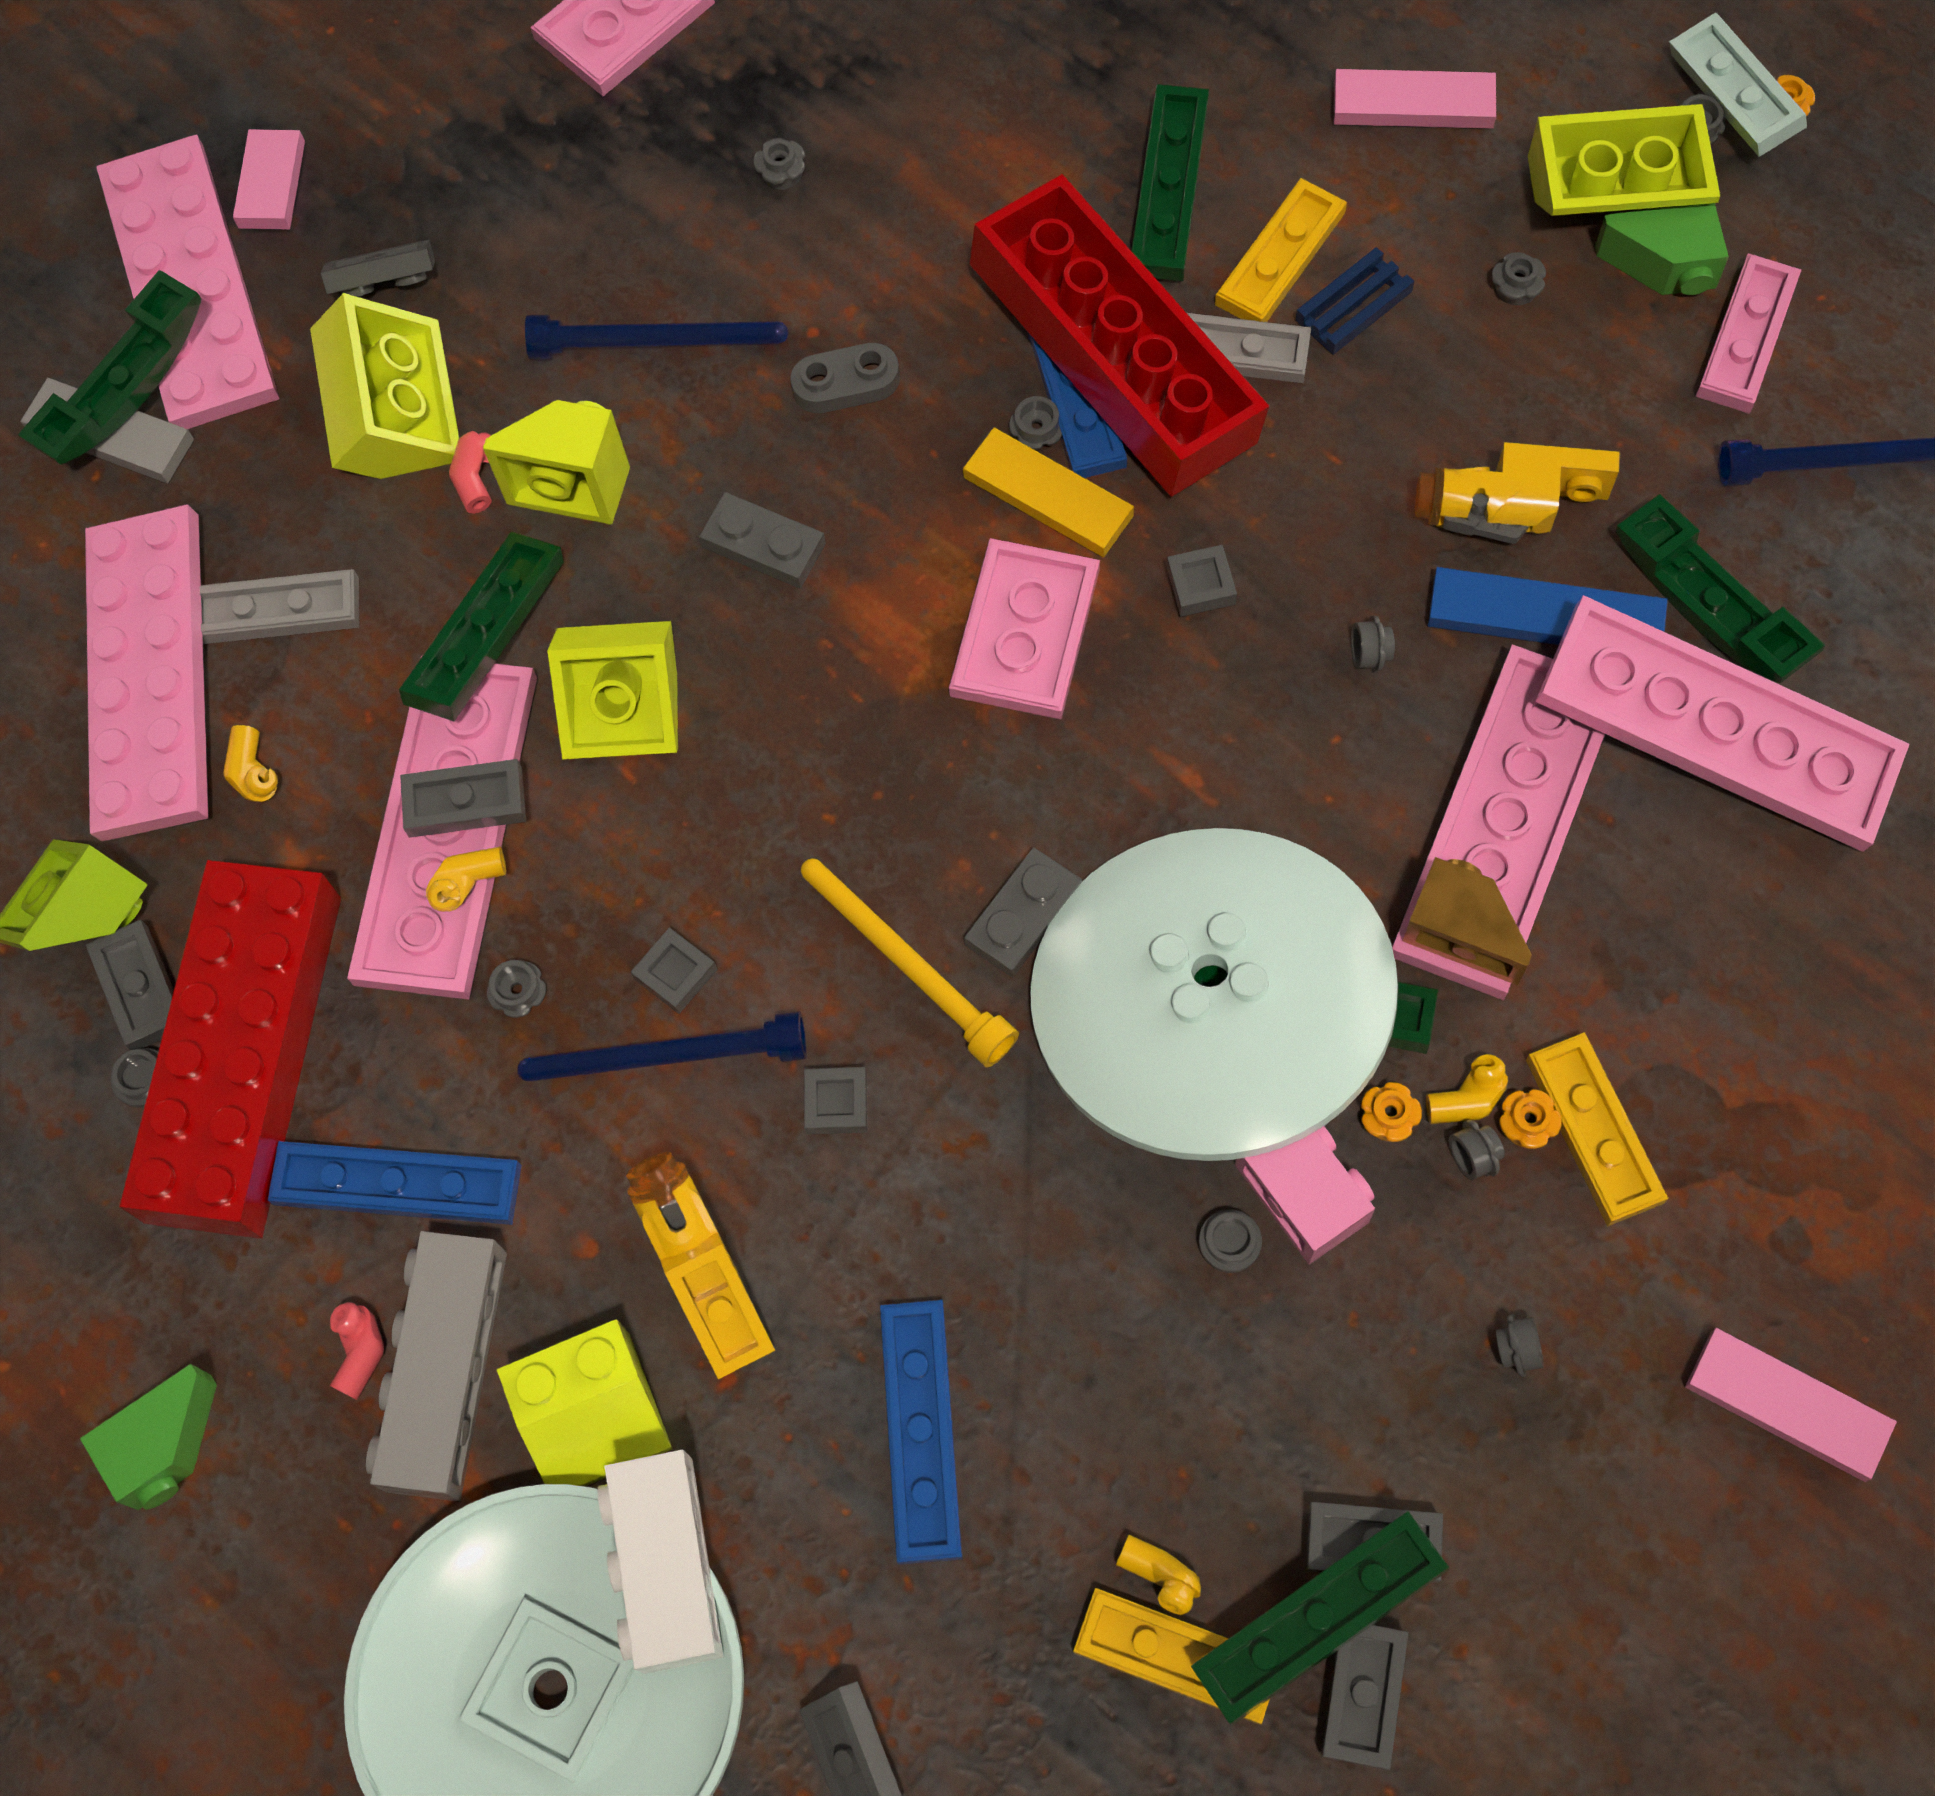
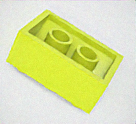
M1703 104L1542 116L1537 119L1528 153V163L1535 203L1551 216L1718 203L1720 199Z
M343 293L310 329L332 468L383 479L451 464L459 440L438 320Z

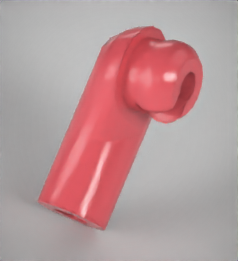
M470 431L460 437L450 465L449 477L468 513L482 512L492 502L479 476L481 463H489L483 450L486 438L491 436L488 433L478 434L475 431Z
M346 1302L336 1307L330 1317L331 1330L339 1333L346 1358L329 1386L358 1400L384 1354V1342L375 1315L365 1306H357L354 1303Z

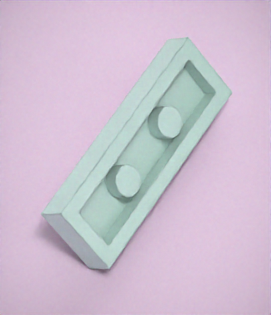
M1716 12L1669 41L1673 58L1705 95L1715 98L1721 104L1724 110V117L1758 157L1807 128L1806 113Z

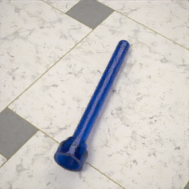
M527 315L525 319V343L529 359H552L553 353H562L563 348L778 344L784 342L789 334L787 326L779 321L562 325L561 320H551L550 315Z
M1935 437L1763 449L1760 444H1752L1749 439L1725 440L1721 443L1719 449L1718 470L1724 486L1751 484L1753 479L1761 478L1763 472L1935 460Z
M800 1011L775 1015V1021L764 1022V1028L528 1057L520 1061L517 1072L522 1080L530 1082L767 1052L769 1058L779 1057L781 1062L804 1060L807 1058L806 1035Z

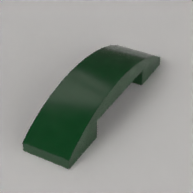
M159 269L125 309V312L134 321L133 325L68 401L53 393L20 431L18 436L60 465L77 458L106 439L145 402L172 366L197 316L202 301L200 295Z
M1661 494L1617 525V535L1637 565L1658 591L1702 635L1748 669L1780 684L1824 650L1825 644L1785 607L1782 606L1776 612H1771L1697 544L1700 530Z

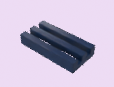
M1377 247L1297 309L1296 321L1303 327H1311L1310 334L1333 355L1413 291L1414 280L1407 274L1402 278L1398 274L1399 267L1392 260L1388 264L1383 261L1384 253ZM1372 273H1375V274H1374L1373 276H1371L1368 280H1366L1363 284H1361L1358 288H1356L1353 292H1351L1348 296H1346V297H1345L1344 299H1342L1339 303H1337L1334 307H1332L1329 311H1327L1324 315H1322L1319 319L1315 320L1318 316H1320L1323 312H1325L1328 308H1330L1333 304H1335L1338 300H1340V299H1341L1343 296H1345L1348 292H1350L1352 289H1354L1357 285H1359L1362 281H1364V280H1365L1367 277H1369ZM1385 283L1390 287L1333 334L1327 331L1345 315H1349L1362 305L1365 299Z

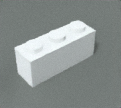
M678 1450L605 1465L607 1484L598 1486V1503L603 1524L605 1526L613 1524L617 1551L607 1553V1565L614 1593L623 1591L627 1618L617 1620L618 1642L623 1660L633 1659L634 1670L648 1674L724 1658L692 1458L684 1450Z

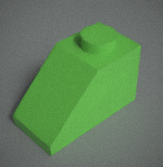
M1715 203L1672 206L1605 215L1595 245L1597 257L1661 295L1676 293L1696 295L1708 289H1715L1729 258Z
M192 1364L188 1365L80 1438L117 1503L136 1510L155 1508L172 1498L179 1490L177 1484L194 1472L217 1387L216 1382L209 1373Z

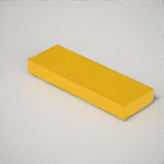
M1300 178L1216 293L1215 306L1243 320L1267 322L1344 216L1347 201Z
M995 427L963 468L966 480L1103 558L1134 516L1133 505Z
M1585 1032L1529 1054L1526 1062L1540 1091L1545 1092L1554 1100L1553 1107L1561 1114L1562 1124L1560 1131L1607 1227L1664 1204L1668 1197Z
M1095 1588L1073 1653L1219 1709L1191 1665L1229 1638ZM1269 1700L1243 1719L1261 1725Z

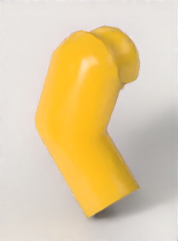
M236 725L231 727L223 772L224 778L246 800L253 802L269 800L276 792L278 777L274 770L271 768L267 770L256 760L260 732L250 726Z
M501 847L452 855L445 858L426 888V898L430 906L440 912L453 911L463 903L478 880L506 875V864Z
M1481 1055L1471 1064L1472 1070L1458 1091L1426 1094V1111L1429 1124L1480 1120L1488 1116L1506 1091L1508 1076L1505 1073L1503 1061L1494 1055Z
M1128 1535L1116 1566L1163 1587L1159 1592L1158 1601L1167 1611L1178 1615L1188 1613L1193 1606V1599L1200 1597L1201 1593L1200 1579L1197 1574L1168 1552Z

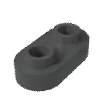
M865 343L807 356L800 360L792 370L790 381L796 403L802 409L812 413H826L886 399L895 392L900 382L898 359L889 347L880 343ZM869 364L879 365L876 369L867 370L863 368L865 365ZM818 375L826 376L823 380L818 382L809 380L810 378Z

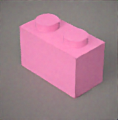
M1325 1126L1283 1148L1257 1156L1236 1159L1235 1162L1236 1168L1309 1265L1367 1225L1375 1210L1371 1203L1375 1198L1372 1189L1356 1169L1352 1168L1346 1171L1334 1155L1333 1151L1337 1147Z

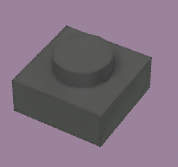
M1223 545L1167 557V571L1180 617L1236 605L1237 592Z
M669 927L633 968L631 974L635 981L680 1014L718 969L713 960Z
M865 1067L804 1069V1129L807 1135L868 1133L867 1072Z

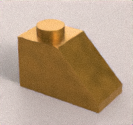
M1435 857L1409 921L1403 942L1518 986L1528 967L1532 954L1494 879L1482 875L1480 869L1469 862L1459 859L1445 861Z

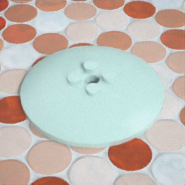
M1226 828L1196 829L1155 838L1124 851L1092 872L1082 881L1048 925L1039 945L1031 981V1012L1042 1056L1054 1080L1075 1107L1097 1126L1135 1147L1159 1155L1201 1161L1234 1160L1257 1156L1283 1148L1307 1137L1343 1112L1373 1077L1385 1055L1393 1032L1398 997L1396 962L1384 924L1372 903L1343 871L1320 855L1289 840L1261 832ZM1205 966H1219L1228 973L1226 979L1221 984L1213 987L1202 986L1194 980L1195 974Z
M541 1484L519 1487L482 1498L445 1517L417 1539L388 1571L368 1604L352 1645L346 1672L344 1694L345 1731L350 1758L364 1796H713L732 1756L739 1731L744 1696V1668L738 1629L728 1599L715 1574L710 1568L724 1658L644 1674L634 1670L633 1659L624 1661L620 1652L617 1620L627 1617L623 1591L614 1593L610 1583L607 1553L617 1551L613 1524L605 1526L601 1518L598 1489L569 1484ZM557 1670L564 1675L567 1681V1695L558 1707L544 1710L535 1701L534 1686L537 1679L543 1673Z

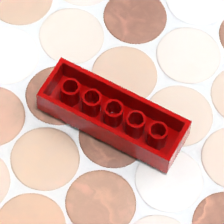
M1063 174L974 224L970 266L1171 497L1258 443L1269 410L1267 402Z
M207 860L119 1206L144 1224L263 1238L271 1204L267 1200L278 1141L285 1142L341 903L340 895L323 873Z

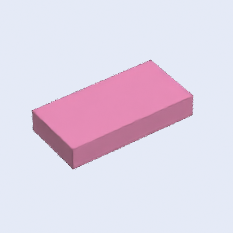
M248 130L233 219L239 229L290 230L305 140L300 130Z

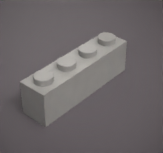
M421 1231L417 1249L412 1248L407 1255L404 1281L405 1285L410 1287L405 1310H399L393 1322L392 1345L394 1348H397L393 1372H387L384 1375L379 1392V1407L385 1411L380 1436L375 1435L371 1439L366 1457L367 1473L372 1474L370 1484L386 1493L461 1502L507 1257L505 1250L494 1239Z

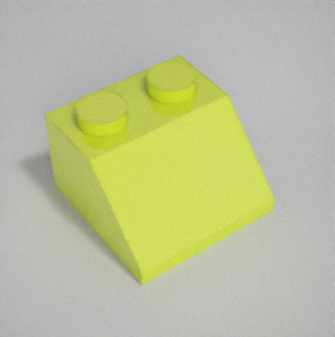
M556 400L486 438L483 450L507 505L613 524L630 465L612 410L605 409L603 406L591 401L571 403Z
M671 621L557 628L547 652L562 759L677 753V668Z
M617 1319L497 1369L517 1429L545 1484H569L585 1487L606 1478L605 1465L659 1455L672 1450L630 1334Z

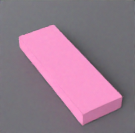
M1336 69L1334 79V125L1494 128L1496 120V73Z
M1747 254L1696 397L1750 414L1801 269Z
M1718 1328L1711 1331L1685 1388L1864 1482L1872 1479L1897 1421Z

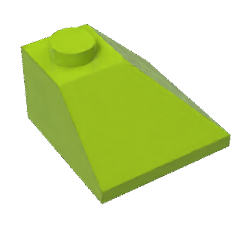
M53 839L1 912L0 943L32 951L114 934L118 927L123 928L136 917L143 903L139 897L148 884L89 844Z

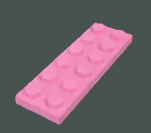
M198 135L186 137L96 166L133 298L139 294L159 269L196 291L202 298L197 316L182 349L158 384L168 422L185 429H190L279 400L278 391L211 169Z
M187 504L85 528L90 834L100 841H107L208 819L199 515Z
M1584 595L1574 608L1535 701L1862 852L1874 843L1909 747V743Z
M1513 644L1392 947L1396 960L1501 1000L1505 999L1511 983L1405 943L1403 938L1433 861L1437 857L1445 861L1459 859L1469 862L1479 868L1482 875L1493 878L1527 943L1605 733L1535 702L1553 659Z
M494 664L454 722L409 707L347 977L353 986L469 1000L495 877L478 880L463 903L457 909L450 912H440L432 908L426 898V888L445 858L452 855L501 847L506 825L409 838L403 829L400 775L512 759L520 761L537 681L533 668Z

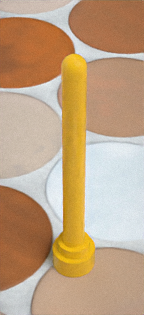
M812 858L802 864L801 874L803 878L965 1031L963 1038L969 1043L967 1049L986 1068L991 1067L1009 1052L1017 1041L1019 1032L1001 1015L993 1017L989 1012L981 1014L819 860Z

